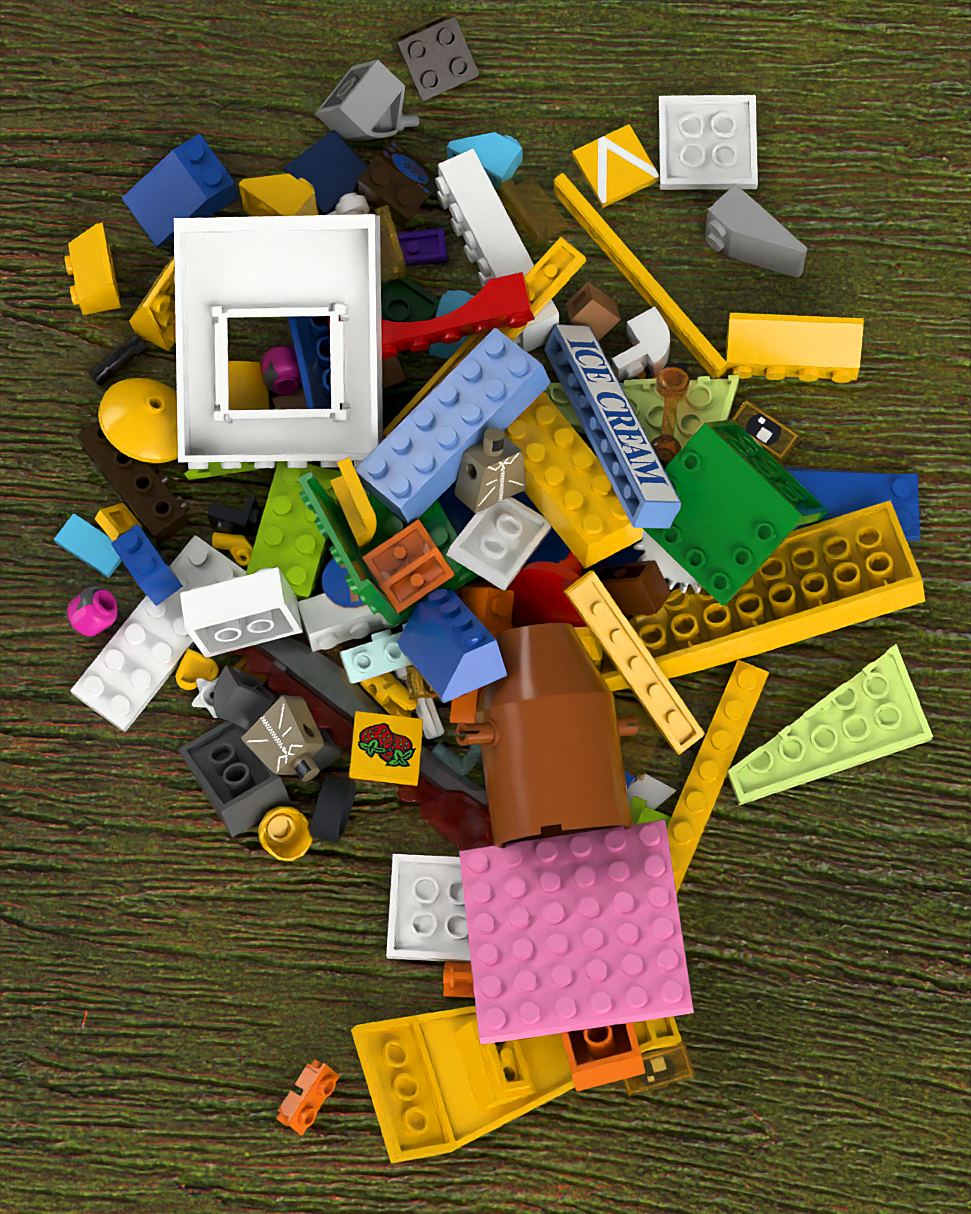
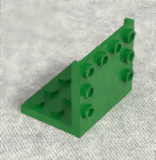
M732 419L705 422L664 468L673 488L680 497V510L676 514L670 528H643V530L722 606H725L798 525L820 521L829 510Z
M311 472L299 477L298 480L304 489L299 494L309 510L312 509L317 519L314 522L324 538L329 536L334 544L329 550L339 566L344 564L349 574L345 576V580L355 595L358 594L363 604H367L374 615L379 612L392 627L409 618L417 602L398 614L362 558L409 525L371 493L365 492L375 513L377 525L375 534L367 548L360 550L341 506ZM437 499L418 519L422 522L456 575L435 590L450 587L455 591L479 575L446 555L458 534Z

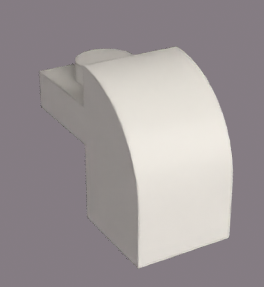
M653 307L627 321L626 335L634 347L612 358V370L618 381L626 377L632 379L644 371L646 366L654 377L664 368L668 361L670 332L656 307Z

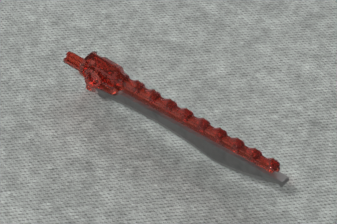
M288 636L252 645L253 647L249 646L228 652L231 655H241L248 658L246 666L249 672L268 675L269 680L267 683L271 691L288 692L291 696L303 697L317 727L331 729L334 732L332 739L338 746L352 747L353 725L351 723L354 724L355 711L385 714L357 683L351 684L349 682L347 673L342 667L317 651L312 652L310 647ZM421 745L419 775L435 788L420 777L418 778L417 786L396 784L399 787L397 794L400 800L418 803L421 806L419 813L422 819L429 820L428 824L460 851L494 846L486 790Z

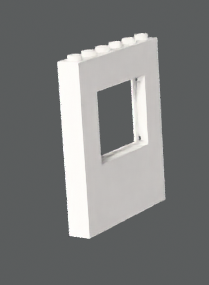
M364 214L174 218L178 462H188V469H208V462H221V468L223 469L241 468V462H254V468H275L274 461H287V468H307L308 461H321V467H339L338 461L350 457L351 460H354V467H357L383 441L380 216ZM330 316L331 409L229 410L227 317Z

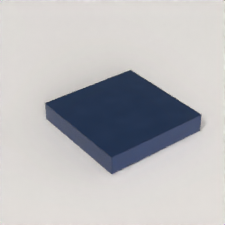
M333 130L284 167L285 174L289 173L296 179L303 178L308 181L314 188L318 211L322 215H327L335 211V206L339 203V199L342 196L356 193L353 191L355 183L367 166Z

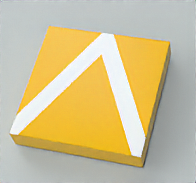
M630 124L572 151V157L602 208L658 182L660 179L658 172Z

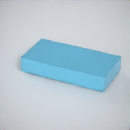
M74 513L54 538L56 544L108 579L122 562L111 545L113 542L111 538Z

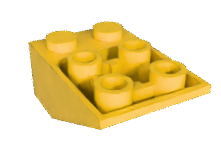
M174 257L162 270L129 320L133 330L141 338L167 351L176 343Z

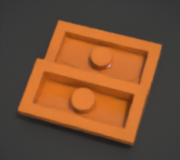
M419 519L362 557L398 614L456 576Z

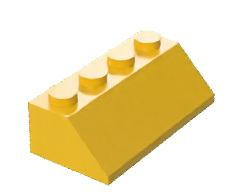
M730 313L726 336V362L728 363L726 374L740 375V379L750 378L752 375L765 376L770 380L798 377L800 380L807 382L816 381L818 378L832 379V381L837 383L857 380L860 369L864 318Z

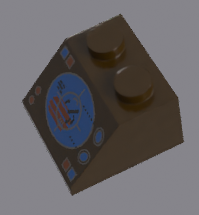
M392 141L359 176L353 191L358 195L365 196L368 203L404 230L438 189L435 178L438 176Z

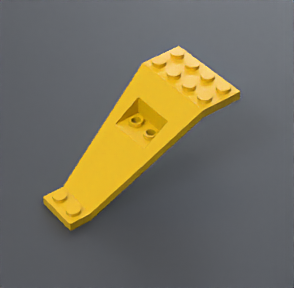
M476 1005L359 1024L351 1029L391 1164L453 1152L575 1088L561 1033L497 1042L498 1046L495 1043L481 1045ZM674 1016L632 1022L641 1053L647 1050L675 1046L682 1041ZM504 1072L508 1075L509 1080L505 1078Z

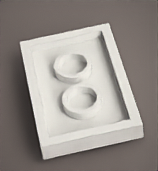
M509 497L477 512L452 543L446 555L505 591L550 532L552 526L545 517L513 497Z

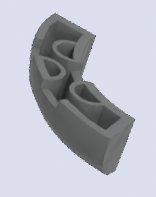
M226 665L216 683L214 710L218 718L234 723L248 731L282 695L286 694L281 692L277 697L270 690L261 686L263 683L261 679ZM319 722L316 725L324 740V744L312 759L321 771L335 761L341 754L342 749Z

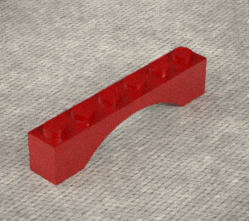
M523 272L490 279L480 292L466 304L446 315L431 320L408 323L391 322L381 319L382 359L395 357L397 352L409 349L414 352L428 349L431 344L439 342L444 344L456 343L461 341L462 337L473 334L476 336H486L494 328L498 329L508 326V328L514 329L527 325V322L535 320L528 283ZM327 318L330 331V318Z

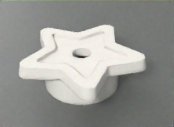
M197 678L199 694L192 702V706L206 707L214 718H218L214 710V698L210 697V693L215 691L218 678L212 682Z

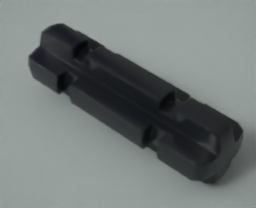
M132 333L125 339L126 343L124 345L122 343L101 359L103 363L94 365L88 372L91 379L96 384L102 385L109 379V374L114 375L133 359L132 355L134 353L138 355L146 348V344L140 335Z

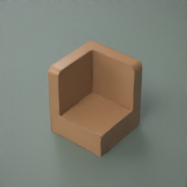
M589 282L566 303L570 322L575 325L590 326L597 340H601L621 320L616 301Z

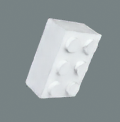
M278 567L263 568L254 574L243 577H229L220 583L209 586L199 585L193 587L190 591L180 593L185 629L205 658L302 633L297 597Z

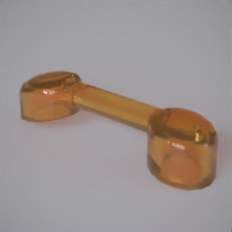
M677 367L662 369L658 373L655 384L656 391L665 399L661 434L652 440L651 445L655 449L663 468L682 449L679 441L674 437L678 399L683 398L687 394L690 379L685 371Z

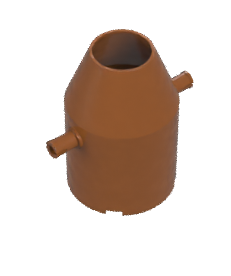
M546 623L514 628L497 634L496 641L507 676L483 686L476 712L477 723H459L455 731V735L467 734L465 737L456 738L460 746L480 744L494 846L505 848L506 844L621 826H624L625 830L633 828L620 736H635L638 732V725H627L628 723L638 722L633 714L617 716L614 695L573 626L569 623Z

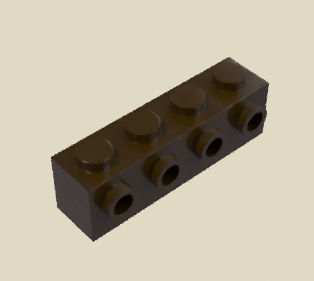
M99 420L77 435L80 447L157 546L190 524L186 513L190 510L188 505L179 494L173 496L167 489L170 483L162 471L157 469L154 472L147 462L133 459L115 448L104 435Z

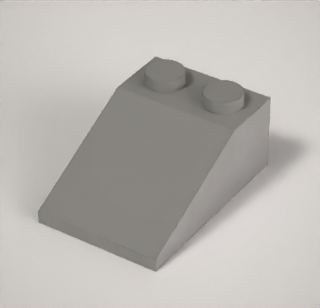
M734 184L708 209L705 236L706 241L715 251L719 252L721 250L730 258L796 278L802 275L807 247L737 184Z

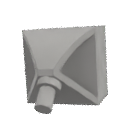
M379 60L352 66L315 113L332 131L335 130L343 140L368 141L396 135L398 131H403L404 127H417L419 125L417 114H403L402 112L405 85Z

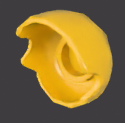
M277 806L266 812L258 827L259 840L263 849L278 860L293 861L303 856L312 843L309 821L303 813H300L294 807Z

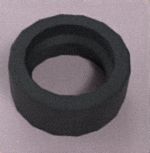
M332 774L327 776L320 791L312 818L310 831L312 837L334 844L341 840L354 803L356 793L355 781Z

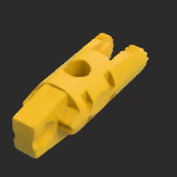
M391 672L359 682L390 715L411 717V710L417 707V699L410 697V691Z

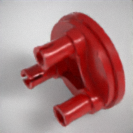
M571 550L567 557L558 563L538 561L524 565L506 590L514 591L511 623L515 628L546 623H569L573 627H588L563 592L581 578V570L583 569V565Z

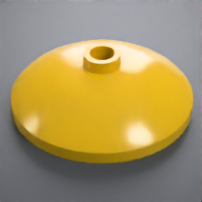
M129 378L112 385L104 394L98 411L101 429L110 443L125 455L142 462L165 463L177 459V391L164 383L147 378Z

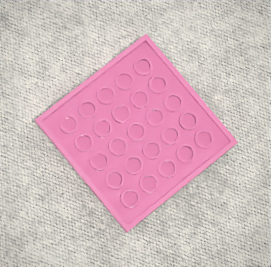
M665 820L634 824L633 828L625 830L624 826L509 843L506 844L505 848L490 846L459 851L478 1033L481 1045L694 1013Z

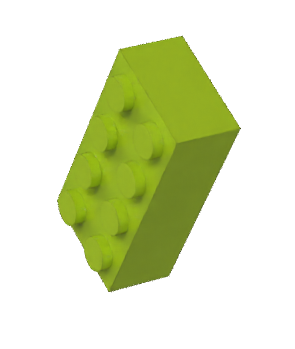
M278 461L245 576L254 574L263 568L278 567L295 593L297 602L316 595L331 539L329 536L324 538L314 522L317 519L312 509L309 510L299 494L304 489L298 478L311 472L340 505L330 480L342 476L341 471L308 464L307 468H287V461Z

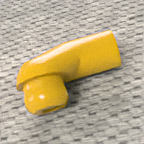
M213 533L212 547L214 549L229 550L238 565L248 566L253 547L245 536Z

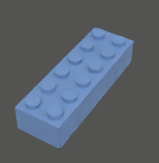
M494 328L355 468L363 487L408 525L414 523L458 478L463 452L467 448L484 440V432L487 429L497 428L504 432L551 384L543 364L497 328Z

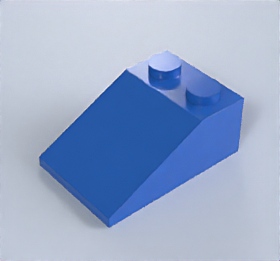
M198 134L172 150L122 197V200L158 249L174 239V218H208L237 200L238 194L234 180L201 134Z

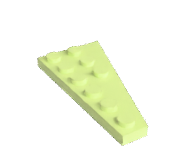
M728 375V379H710V376H700L697 380L678 381L676 378L624 380V383L620 384L653 449L676 456L705 422L728 420L740 375ZM551 383L544 390V393L576 432L585 433L561 383Z
M897 644L888 649L876 661L868 664L848 682L843 683L806 711L803 716L790 726L788 725L778 732V735L762 747L757 748L728 770L727 774L739 805L932 740L933 735Z

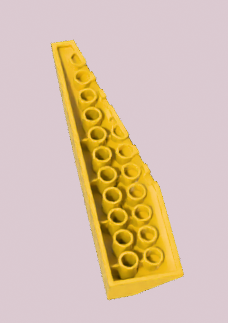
M891 500L792 531L725 606H722L702 586H700L699 593H696L690 585L685 593H681L680 587L673 590L657 614L650 616L644 614L633 615V618L629 619L628 622L667 679L757 655L925 602L922 577ZM603 649L601 660L593 661L611 692L630 688Z

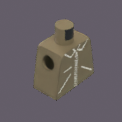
M497 428L487 429L484 432V440L467 448L463 452L454 495L474 513L526 490L523 453L520 448L504 435L502 430Z
M282 695L241 737L242 741L277 775H294L297 773L301 780L306 782L317 776L320 771L312 757L323 747L324 740L303 697Z

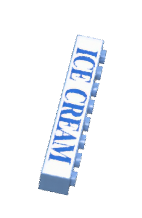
M554 324L544 351L632 527L670 528L676 514L680 510V497L673 488L667 472L659 461L656 451L653 449L644 428L641 426L632 405L629 403L621 384L616 378L610 362L600 347L599 341L596 339L590 326Z

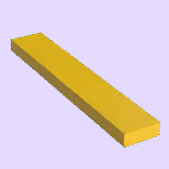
M587 572L566 588L563 592L673 751L680 755L705 735L704 731L595 572Z

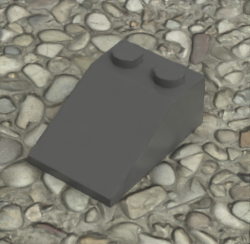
M225 721L182 746L178 751L230 835L234 837L261 821L266 812L277 806H286L292 802L280 776L273 773L242 741L241 737L247 730L234 723Z

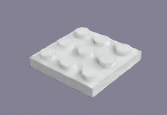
M756 95L659 96L660 190L730 189L734 184H737L741 189H757Z
M393 854L387 959L471 963L460 857Z

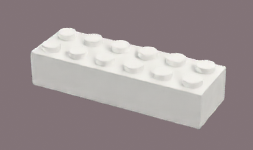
M474 149L439 163V177L435 178L439 189L436 192L438 200L444 210L449 208L453 216L450 222L456 235H463L467 243L464 246L466 255L472 264L477 263L481 271L478 273V277L482 286L484 287L490 279L523 272L525 276L534 264ZM552 299L537 314L535 320H532L513 341L519 344L526 352L547 344L554 324H559V312Z

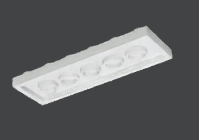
M196 535L193 536L170 565L183 587L157 606L146 595L70 690L72 695L124 733L181 663L187 647L192 649L195 645V642L185 629L180 593L190 591L193 587L199 585L209 586L223 582L229 577H243L246 574L244 569Z

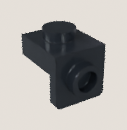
M249 494L243 511L211 502L207 515L210 525L216 531L232 534L234 531L249 536L251 527L258 525L262 508L258 507L256 495Z

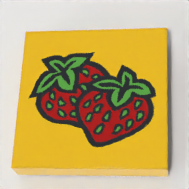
M355 711L349 778L417 786L423 719Z

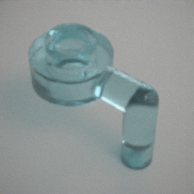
M441 742L432 751V754L461 776L466 775L478 761L482 760L480 744H472L462 759Z

